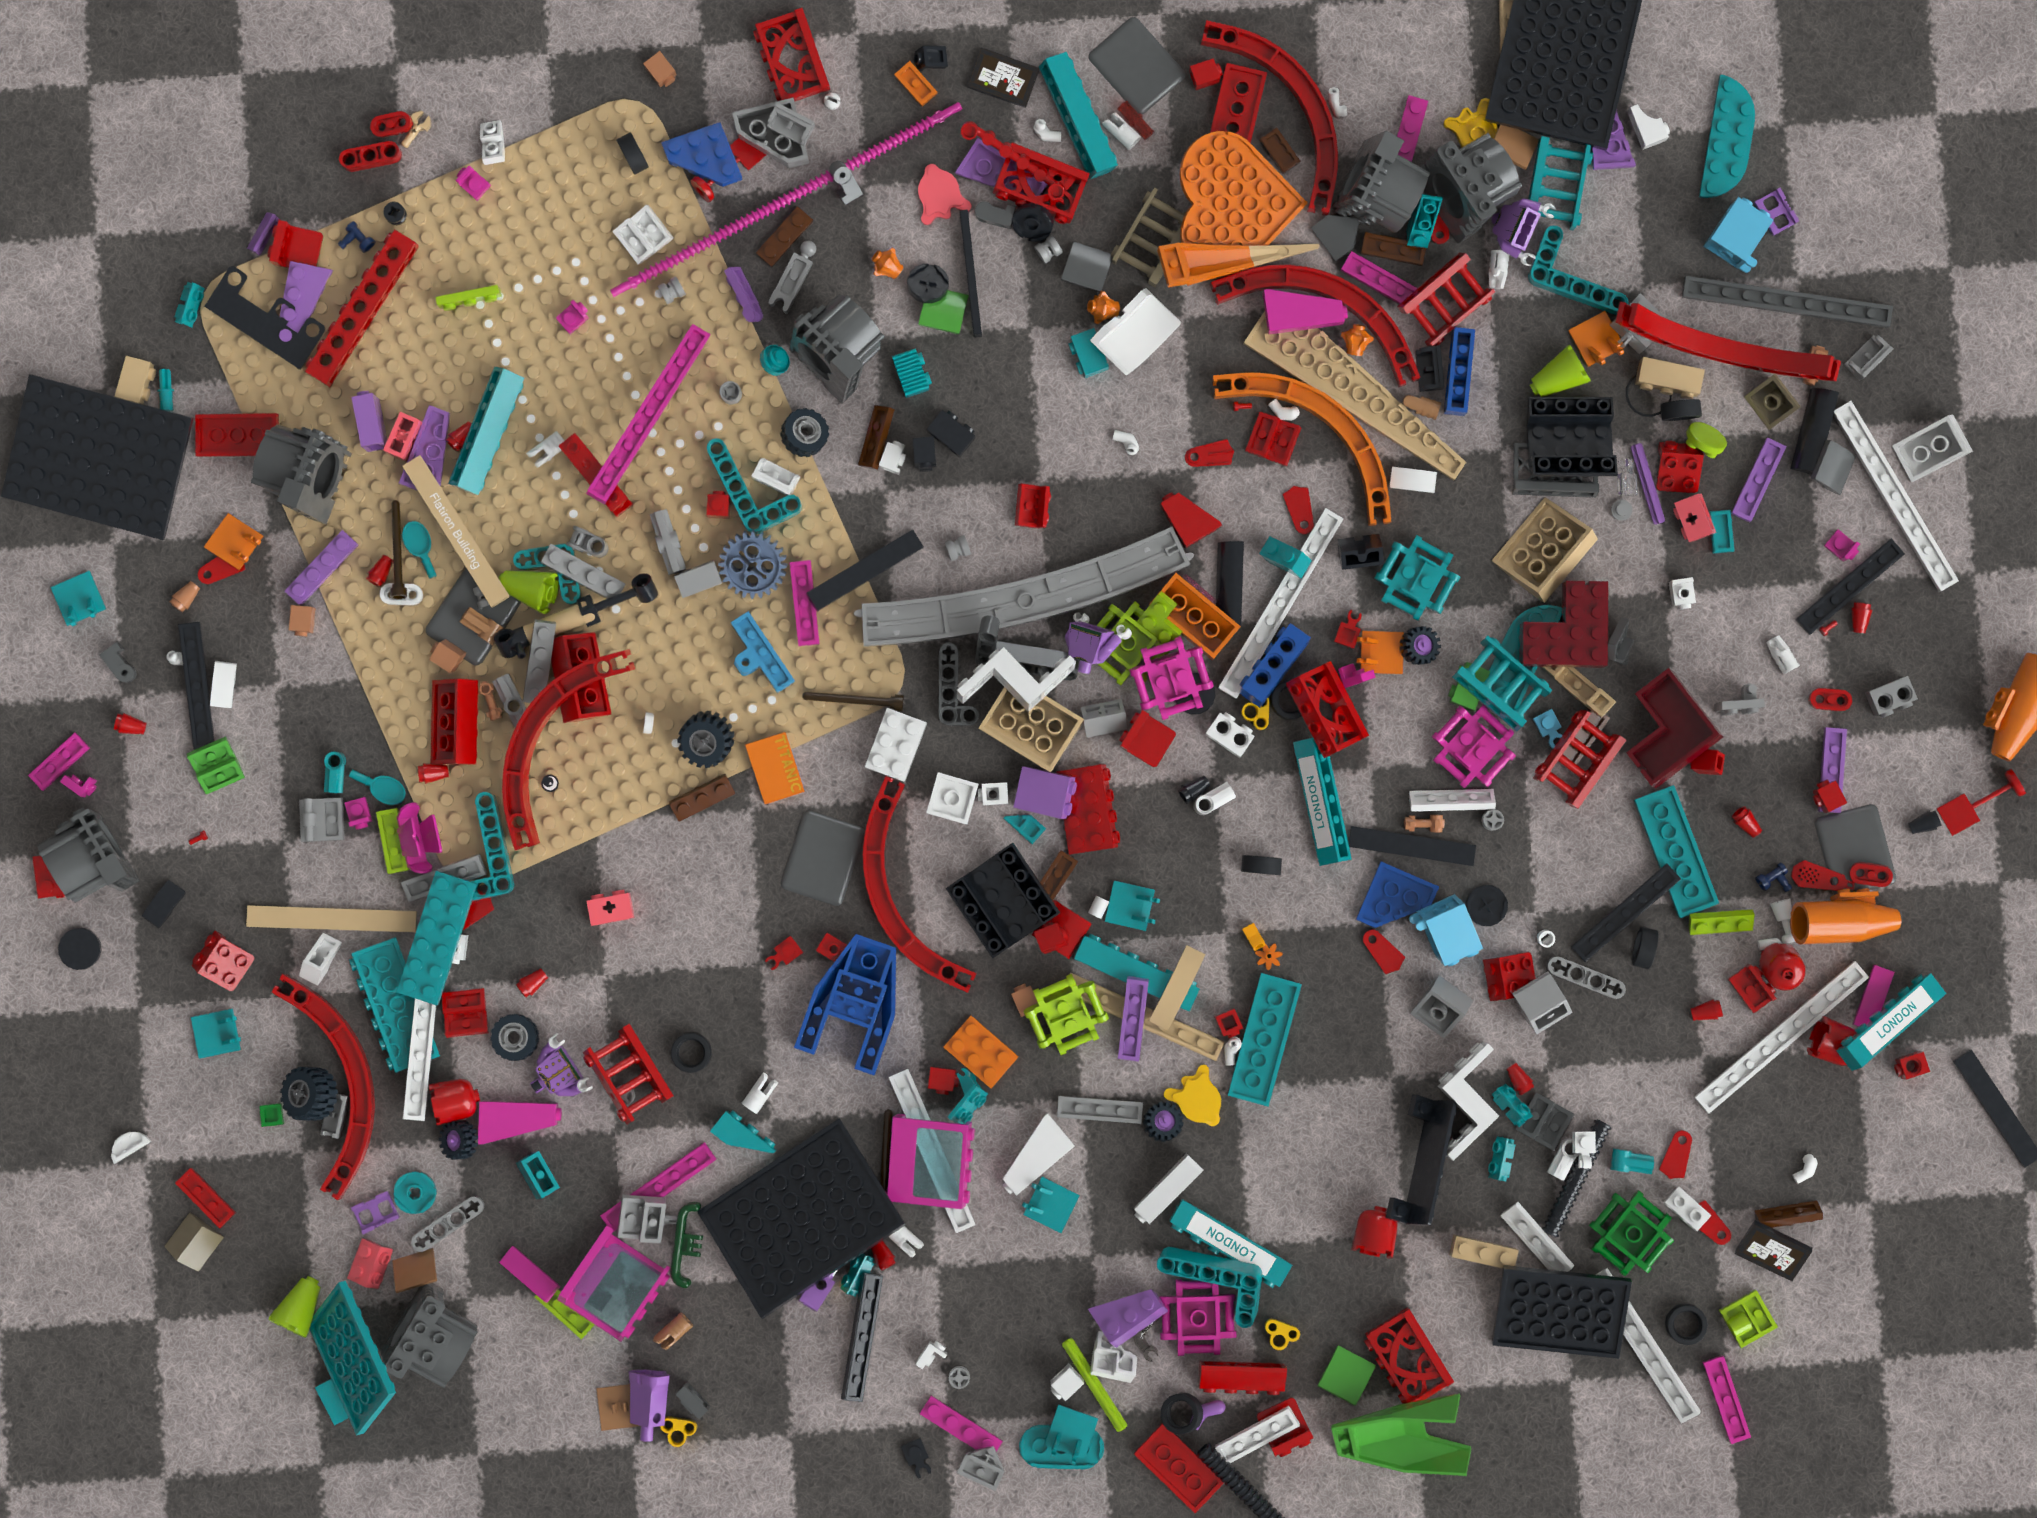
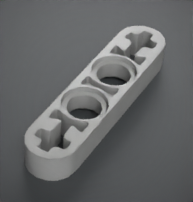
M1552 957L1547 962V970L1554 976L1610 998L1618 999L1625 994V985L1620 980L1562 957ZM1559 960V965L1567 967V963L1570 964L1566 976H1563L1565 972L1563 970L1557 969L1554 972V967L1551 966V963H1556ZM1573 968L1581 970L1582 976L1580 979L1574 980L1571 977L1570 973ZM1595 975L1599 976L1602 981L1601 985L1597 988L1590 984L1591 977ZM1606 979L1610 980L1607 984L1615 986L1616 983L1619 984L1618 988L1621 989V992L1613 995V990L1608 988L1603 992L1602 989L1606 985Z
M477 1196L470 1197L415 1234L411 1240L413 1249L423 1252L475 1218L484 1209L483 1200ZM471 1200L474 1203L478 1201L480 1204L477 1207L478 1211L476 1212V1210H471L467 1213L470 1215V1217L467 1218L466 1213L461 1209V1207L464 1206V1209H467L471 1206ZM454 1212L462 1214L463 1219L460 1224L452 1222L451 1215ZM436 1224L444 1226L445 1232L442 1236H437L434 1233L433 1228ZM429 1230L430 1236L435 1241L432 1242L430 1238L424 1243V1248L422 1245L417 1246V1237L419 1236L421 1239L426 1237L428 1234L425 1231Z

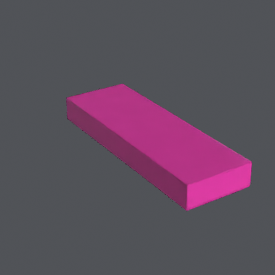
M74 732L28 776L44 791L88 751L90 747Z
M1873 965L1853 1025L1859 1027L1863 1023L1867 1024L1871 1021L1869 1017L1877 1011L1881 1012L1895 972Z
M512 1246L499 1262L546 1303L560 1288L557 1282L515 1246Z

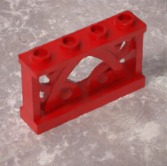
M803 8L755 24L756 30L753 33L756 42H761L763 50H760L763 62H768L770 69L767 70L770 82L775 81L777 89L773 91L777 101L794 98L795 102L830 90V85ZM796 19L798 21L787 31L781 26ZM771 28H775L783 35L780 38L779 35L772 33L775 39L771 42L767 40L766 32ZM793 36L794 40L797 37H801L802 43L799 45L795 44L791 37ZM787 42L796 50H808L809 52L800 60L798 72L787 68L779 62ZM768 47L775 48L772 55V59ZM805 63L811 64V69H805V73H802L803 65ZM776 70L784 75L781 77L780 80L778 79ZM795 80H798L799 87L795 93H787L784 90L785 82L791 83V89L795 84ZM803 82H819L820 84L803 90Z
M1012 142L1013 150L1016 153L1028 155L1032 164L1037 167H1045L1048 175L1052 178L1054 176L1061 177V181L1058 182L1065 186L1064 196L1069 200L1070 207L1065 211L1058 209L1056 203L1060 202L1064 205L1063 198L1053 200L1049 197L1048 193L1036 196L1026 179L1033 178L1034 175L1032 173H1025L1026 169H1019L1017 163V171H1007L1011 160L1009 157L1005 158L992 193L1000 200L1015 202V205L1018 207L1028 203L1039 204L1052 214L1056 222L1070 224L1090 173ZM1007 177H1018V179H1014L1010 182V184H1014L1016 186L1015 190H1010L1005 187L1004 180ZM1073 183H1077L1079 187L1073 198L1067 190Z
M1331 661L1286 683L1324 758L1369 736ZM1315 675L1318 682L1316 683L1311 676ZM1320 698L1330 704L1333 710V722L1322 716L1319 711ZM1336 734H1337V737H1338L1337 744H1336V742H1335V740H1334L1335 737H1336ZM1343 734L1346 735L1348 741L1344 742Z
M1408 1307L1365 1333L1367 1339L1364 1342L1370 1352L1374 1350L1378 1355L1375 1360L1381 1370L1386 1368L1389 1376L1386 1378L1392 1388L1397 1386L1400 1394L1397 1396L1402 1404L1425 1400L1454 1383V1380ZM1404 1318L1406 1322L1397 1334L1389 1328ZM1381 1333H1389L1394 1337V1340L1392 1342L1390 1339L1384 1338L1383 1340L1387 1341V1346L1381 1347L1377 1343V1338ZM1409 1336H1413L1415 1342L1410 1345L1404 1342L1403 1338L1405 1337L1408 1340ZM1400 1344L1407 1349H1424V1352L1421 1353L1417 1360L1418 1372L1404 1370L1397 1366V1354ZM1382 1353H1389V1364ZM1424 1360L1430 1362L1428 1368L1424 1367L1426 1372H1422L1421 1363ZM1395 1374L1405 1378L1402 1384H1400ZM1441 1377L1442 1381L1427 1389L1425 1380ZM1416 1380H1421V1392L1415 1396L1410 1395L1407 1392V1385L1413 1384L1415 1390L1417 1387Z

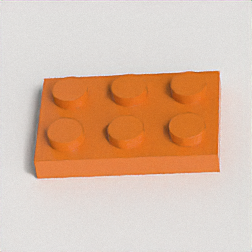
M972 1015L944 1046L950 1054L990 1088L997 1083L1019 1057Z

